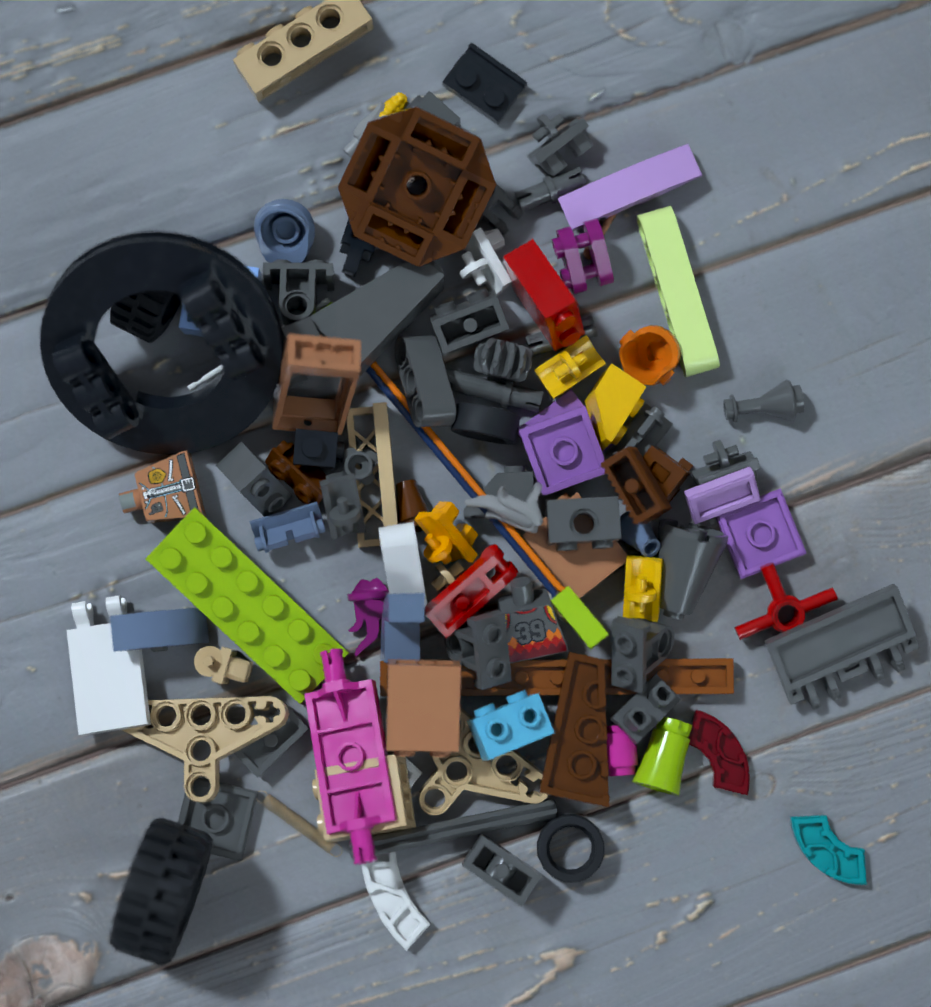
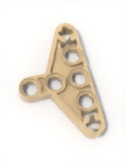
M272 696L148 700L149 707H152L150 720L154 728H148L149 725L123 729V731L184 760V790L186 795L195 802L207 803L215 799L219 792L220 760L284 726L288 720L289 711L283 701ZM253 703H256L255 710L257 711L269 710L270 704H273L274 708L280 710V715L274 716L273 722L270 723L269 718L265 716H255L258 724L251 725L254 719ZM204 705L210 709L211 718L208 723L200 726L194 722L193 713L196 708ZM233 705H242L246 711L244 720L239 724L230 723L228 720L229 709ZM165 707H172L176 711L175 722L167 727L162 726L158 718L159 713ZM200 741L208 742L211 747L209 757L203 761H198L193 756V748ZM199 777H207L211 784L210 791L207 795L198 797L193 792V783Z
M460 707L459 752H451L450 757H432L437 768L420 789L419 804L425 813L437 816L443 814L463 790L534 804L543 802L549 794L539 793L535 790L531 794L527 793L528 786L521 778H519L517 786L511 782L520 776L523 767L528 769L524 772L525 777L532 782H535L537 779L541 780L543 775L542 770L516 750L491 760L482 761L479 752L472 751L468 745L472 733L467 720L473 717ZM505 755L513 757L517 763L515 770L509 774L499 772L496 767L498 759ZM455 761L463 763L467 768L466 775L459 780L450 778L446 772L448 765ZM431 789H438L445 795L444 802L438 807H431L425 802L424 796Z

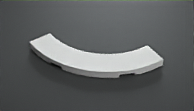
M406 758L411 789L422 774V771ZM396 851L375 855L377 857L376 862H367V864L362 865L366 888L383 924L407 951L431 923L413 903L404 886L397 863Z

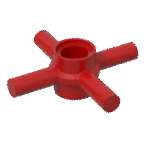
M771 562L760 567L773 599L767 608V614L734 628L739 640L771 627L779 632H785L803 624L805 613L838 600V597L833 587L802 600L792 595H786L775 565ZM786 605L793 606L794 616L787 622H780L778 619L779 610Z

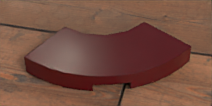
M695 709L691 722L692 728L688 737L690 739L689 745L699 749L708 759L713 772L712 786L748 795L750 786L749 766L739 741L733 732L720 720Z

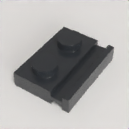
M471 42L466 52L462 54L442 81V86L498 125L517 100L519 94L527 86V81Z

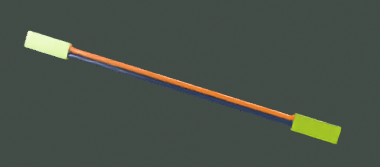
M375 361L366 372L471 499L486 495L431 427H416L413 424L406 397ZM479 507L480 510L486 515L488 509ZM490 518V522L552 596L551 603L590 650L609 635L608 632L569 586L564 587L560 584L513 526Z

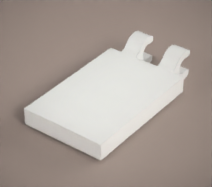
M120 595L106 597V608L109 617L127 614L126 598H121ZM86 601L72 603V614L77 629L67 630L78 735L86 736L151 725L142 649L113 652L111 623L94 626L92 604H87Z

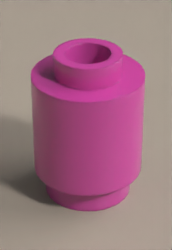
M617 725L607 726L608 775L624 776L636 774L635 765H638L637 744L635 745Z

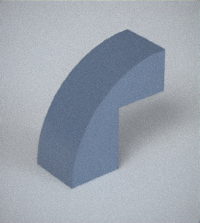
M424 593L386 595L381 623V660L388 663L389 659L420 660V622H425Z
M198 608L110 616L113 652L209 643L207 617Z

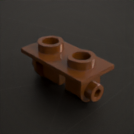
M283 440L276 448H272L264 463L268 465L274 477L284 480L294 490V494L304 504L317 502L319 506L323 499L320 481L326 480L327 475L319 467H311L306 472L302 469L303 466L293 465L294 444L292 442L288 444Z

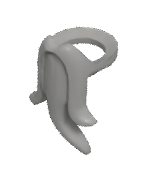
M538 482L534 484L525 502L510 496L504 486L500 487L497 497L482 495L467 499L464 502L469 507L488 509L485 515L486 519H497L526 532L537 533L538 527L543 523V518L537 504L543 484Z

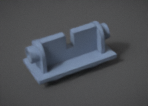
M317 502L249 521L258 552L265 550V553H268L269 550L289 545L288 540L295 539L297 543L314 537L320 538V534L326 532Z

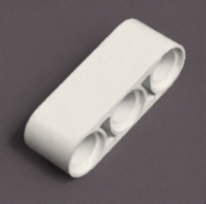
M414 522L378 527L389 594L424 593V603L426 606L427 598Z

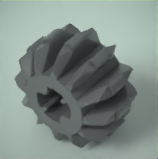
M485 338L479 340L478 347L475 349L473 368L485 375L522 382L527 379L528 373L531 371L533 352L529 347L494 338Z

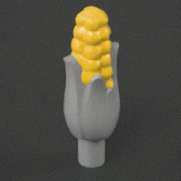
M398 92L391 99H388L385 104L380 101L378 106L356 126L353 132L354 139L343 149L344 152L351 158L368 121L404 110L408 104L407 96Z

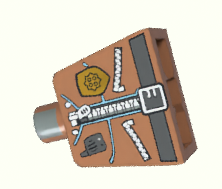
M187 450L135 472L138 489L119 493L124 514L143 509L145 519L149 523L181 521L194 507L207 518L192 456Z

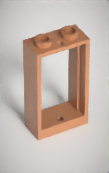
M288 333L281 371L273 397L272 429L286 431L305 429L338 432V435H342L361 372V340ZM292 373L341 377L335 400L287 396ZM309 421L311 425L306 426L304 422Z

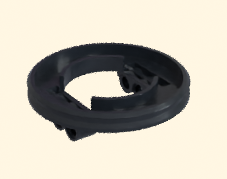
M144 231L118 236L102 242L83 253L64 271L56 282L45 308L40 329V350L45 373L51 387L66 409L80 423L102 438L119 446L151 454L175 455L186 450L189 453H194L220 445L240 434L259 417L272 398L278 383L283 357V338L280 318L268 291L255 274L240 260L224 249L193 236L174 232ZM168 291L180 294L186 312L194 321L196 327H200L206 343L213 350L215 356H219L223 369L212 382L193 393L175 397H163L138 391L134 401L95 344L98 325L105 313L118 301L136 293Z

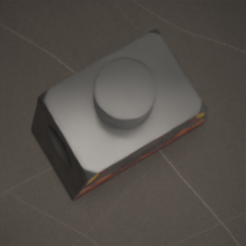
M528 577L513 579L510 582L512 595L498 599V611L504 612L506 617L510 663L568 652L566 639L547 589L533 590L531 579Z

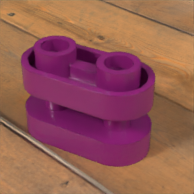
M597 218L583 222L584 233L574 236L571 227L568 226L556 230L557 237L551 239L556 258H562L564 269L559 270L560 277L567 288H571L573 294L587 291L586 280L596 277L600 287L614 283L605 238ZM588 246L592 264L582 267L578 249Z

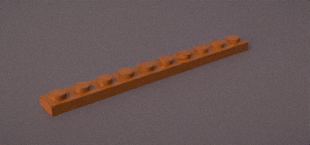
M733 658L665 659L646 675V681H649L657 674L675 694H734ZM604 659L606 695H635L637 693L635 691L612 685V659ZM524 660L510 663L512 681L484 690L474 687V680L477 679L476 671L461 665L460 696H510L522 690H526L528 695L539 693V695H560L567 660ZM380 661V697L388 696V663Z

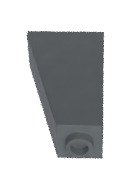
M405 261L310 317L317 331L323 337L361 340V372L359 375L361 376L444 290V272L434 261L420 267Z

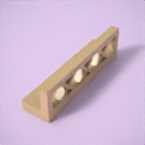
M387 402L372 403L373 406L350 408L347 416L349 448L352 447L356 451H363L368 446L377 454L378 464L373 468L372 473L375 475L379 470L380 482L374 479L373 483L380 488L381 499L373 508L361 500V490L365 485L360 484V481H356L361 508L363 506L369 511L364 518V524L374 515L383 522L385 527L398 524L388 406ZM374 415L375 429L366 439L355 431L354 416ZM374 436L376 437V447L370 443ZM356 437L363 442L358 449L356 447ZM357 463L355 467L360 470L361 467ZM381 504L383 517L376 512ZM357 533L358 548L381 546L380 539L365 540L364 533Z

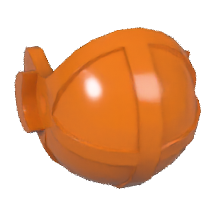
M657 325L645 326L635 333L629 330L619 341L622 345L619 350V356L624 372L644 385H656L659 383L662 386L666 385L675 372L673 370L680 361V347L675 336L669 330Z

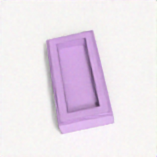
M751 467L684 491L694 524L761 500Z

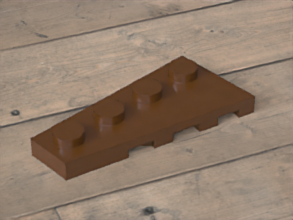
M569 652L553 723L554 733L550 737L539 792L610 808L604 659Z

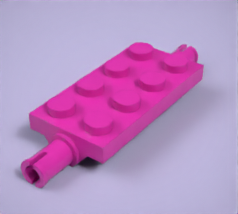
M336 648L330 649V653L327 650L320 652L325 683L322 684L323 688L320 690L305 693V701L326 833L328 835L344 831L350 833L354 865L367 864V862L373 863L377 861L371 832L374 829V825L397 821L386 758L388 752L386 751L387 746L376 681L369 679L360 682H350V679H346L342 655L343 650ZM378 757V767L357 770L363 765L364 760ZM358 761L357 764H355L352 767H346L344 765L346 763ZM339 765L340 768L352 772L326 776L325 767Z

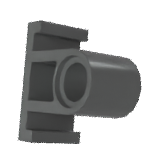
M283 259L275 260L272 263L263 262V280L266 290H272V284H280L279 307L284 327L310 317L317 312V284H327L328 291H335L333 263H326L322 260L292 263ZM296 308H302L306 310L301 315H293L290 313L292 310Z
M242 442L216 464L217 468L229 479L236 489L264 517L280 511L286 501L292 497L287 489Z
M496 610L468 618V624L460 626L447 639L444 636L445 648L450 659L460 660L462 666L476 671L477 679L474 680V687L484 690L512 681L504 612Z
M621 616L615 618L612 621V685L642 694L650 688V681H646V675L663 662L672 650L674 643L672 627L640 618L635 620Z

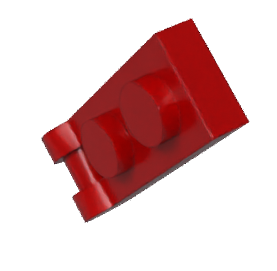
M492 544L488 546L473 565L425 606V615L446 639L517 576L518 569L511 561H506L503 558L504 553L498 545ZM494 568L496 570L495 575L489 579L486 574Z

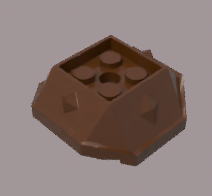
M414 106L368 121L339 182L338 189L355 237L420 267L433 260L466 248L496 187V182L479 136L418 106ZM416 175L424 177L427 181L426 189L418 194L412 193L407 188L408 180Z

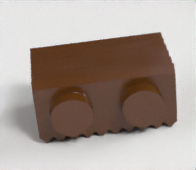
M628 446L601 463V468H605L604 474H608V480L612 481L611 486L616 487V493H620L619 499H623L622 505L627 506L626 511L630 512L629 517L634 518V524L646 525L672 509L637 447Z

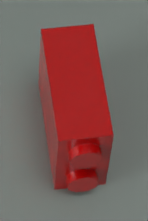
M534 239L504 255L503 259L508 275L512 280L513 291L554 351L576 343L580 336L585 334L577 301Z

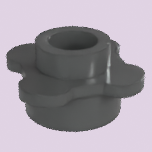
M352 447L346 449L343 453L345 458L344 468L340 472L344 471L347 475L355 474L356 481H361L364 485H370L375 479L372 472L374 464L378 461L376 453L373 451L364 453L356 451ZM357 463L362 464V468L360 470L356 469L355 467Z

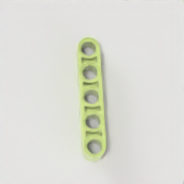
M667 206L637 215L639 232L668 327L680 347L679 363L684 376L689 377L720 368L716 346L673 208Z

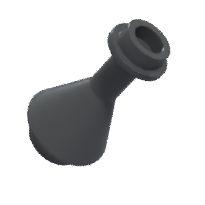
M785 380L759 398L736 401L734 395H730V399L723 400L726 420L733 419L734 423L737 422L738 415L764 412L794 421L796 413L804 412V399L801 386H792L789 380Z

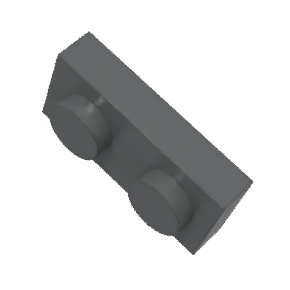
M287 704L289 716L284 726L234 753L257 778L310 729ZM280 710L275 711L269 717L270 723L273 722L274 716L280 715Z

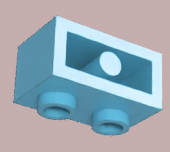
M522 690L506 697L508 702L506 705L495 708L494 703L474 710L476 717L467 720L482 761L491 760L554 733L539 693L528 695L526 690Z

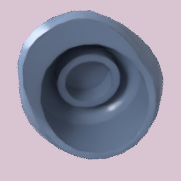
M278 199L267 203L259 210L254 221V233L261 254L269 263L279 259L288 260L292 263H304L314 242L315 226L310 212L302 204L289 199Z

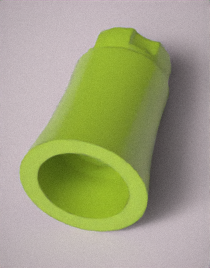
M663 717L656 724V729L653 728L644 757L632 782L658 792L680 796L682 772L690 743L688 737L692 725L674 718Z

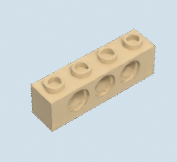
M324 0L314 8L307 6L295 15V20L286 26L280 24L269 30L264 40L256 45L249 43L243 46L236 53L237 57L233 59L236 70L257 102H260L373 30L372 18L361 1ZM327 17H336L340 20L339 25L333 29L323 27L322 22ZM299 35H306L311 38L310 43L305 47L293 45L294 39ZM276 53L282 57L281 61L275 66H268L264 63L265 57L269 54Z

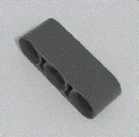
M399 336L395 342L394 355L413 424L416 427L453 425L456 417V405L437 339L434 336Z

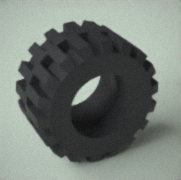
M145 291L130 295L111 307L110 323L148 343H152L164 333L181 304L180 294L168 291Z

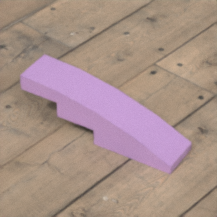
M686 144L587 184L559 197L558 201L572 231L582 228L585 221L595 218L598 220L603 217L608 218L636 204H644L701 177L702 174L689 145Z

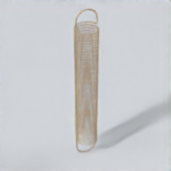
M269 794L268 798H265L266 804L269 802V806L271 805L272 808L274 807L275 810H278V815H281V819L284 820L286 818V822L290 821L289 824L294 822L295 828L297 827L298 830L303 831L304 836L312 840L313 843L317 842L319 847L323 846L324 849H327V853H330L335 842L324 841V835L319 834L320 832L315 826L313 827L312 824L310 825L309 822L307 823L306 820L301 819L298 814L287 808L286 805L284 806L283 803L281 804L276 798L274 799L272 795Z

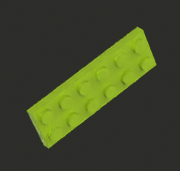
M196 507L145 558L299 704L305 700V693L312 692L325 679L320 652L327 650L330 653V649L340 648L343 650V659L349 653Z

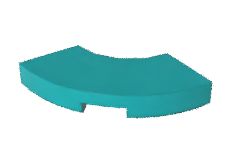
M827 815L790 816L791 828L796 843L813 866L836 880L850 884L867 885L865 850L848 846L838 840L830 829Z

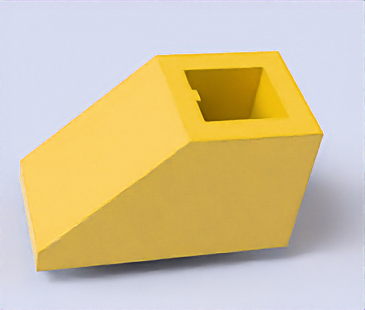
M612 363L600 375L585 399L586 408L602 451L611 443L615 446L619 443L627 431V427L623 425L627 417L631 416L634 418L645 401L640 396L646 386Z

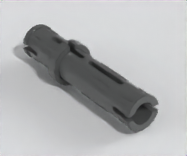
M445 367L451 390L454 392L498 402L504 408H508L510 405L535 411L536 413L540 411L544 391L514 385V381L507 380L505 383Z

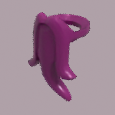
M374 578L371 581L361 579L352 593L347 594L348 601H354L356 617L354 626L348 631H359L362 628L363 620L366 621L367 635L356 648L355 656H358L360 652L372 644L378 637L386 595L389 594L386 586L378 578Z

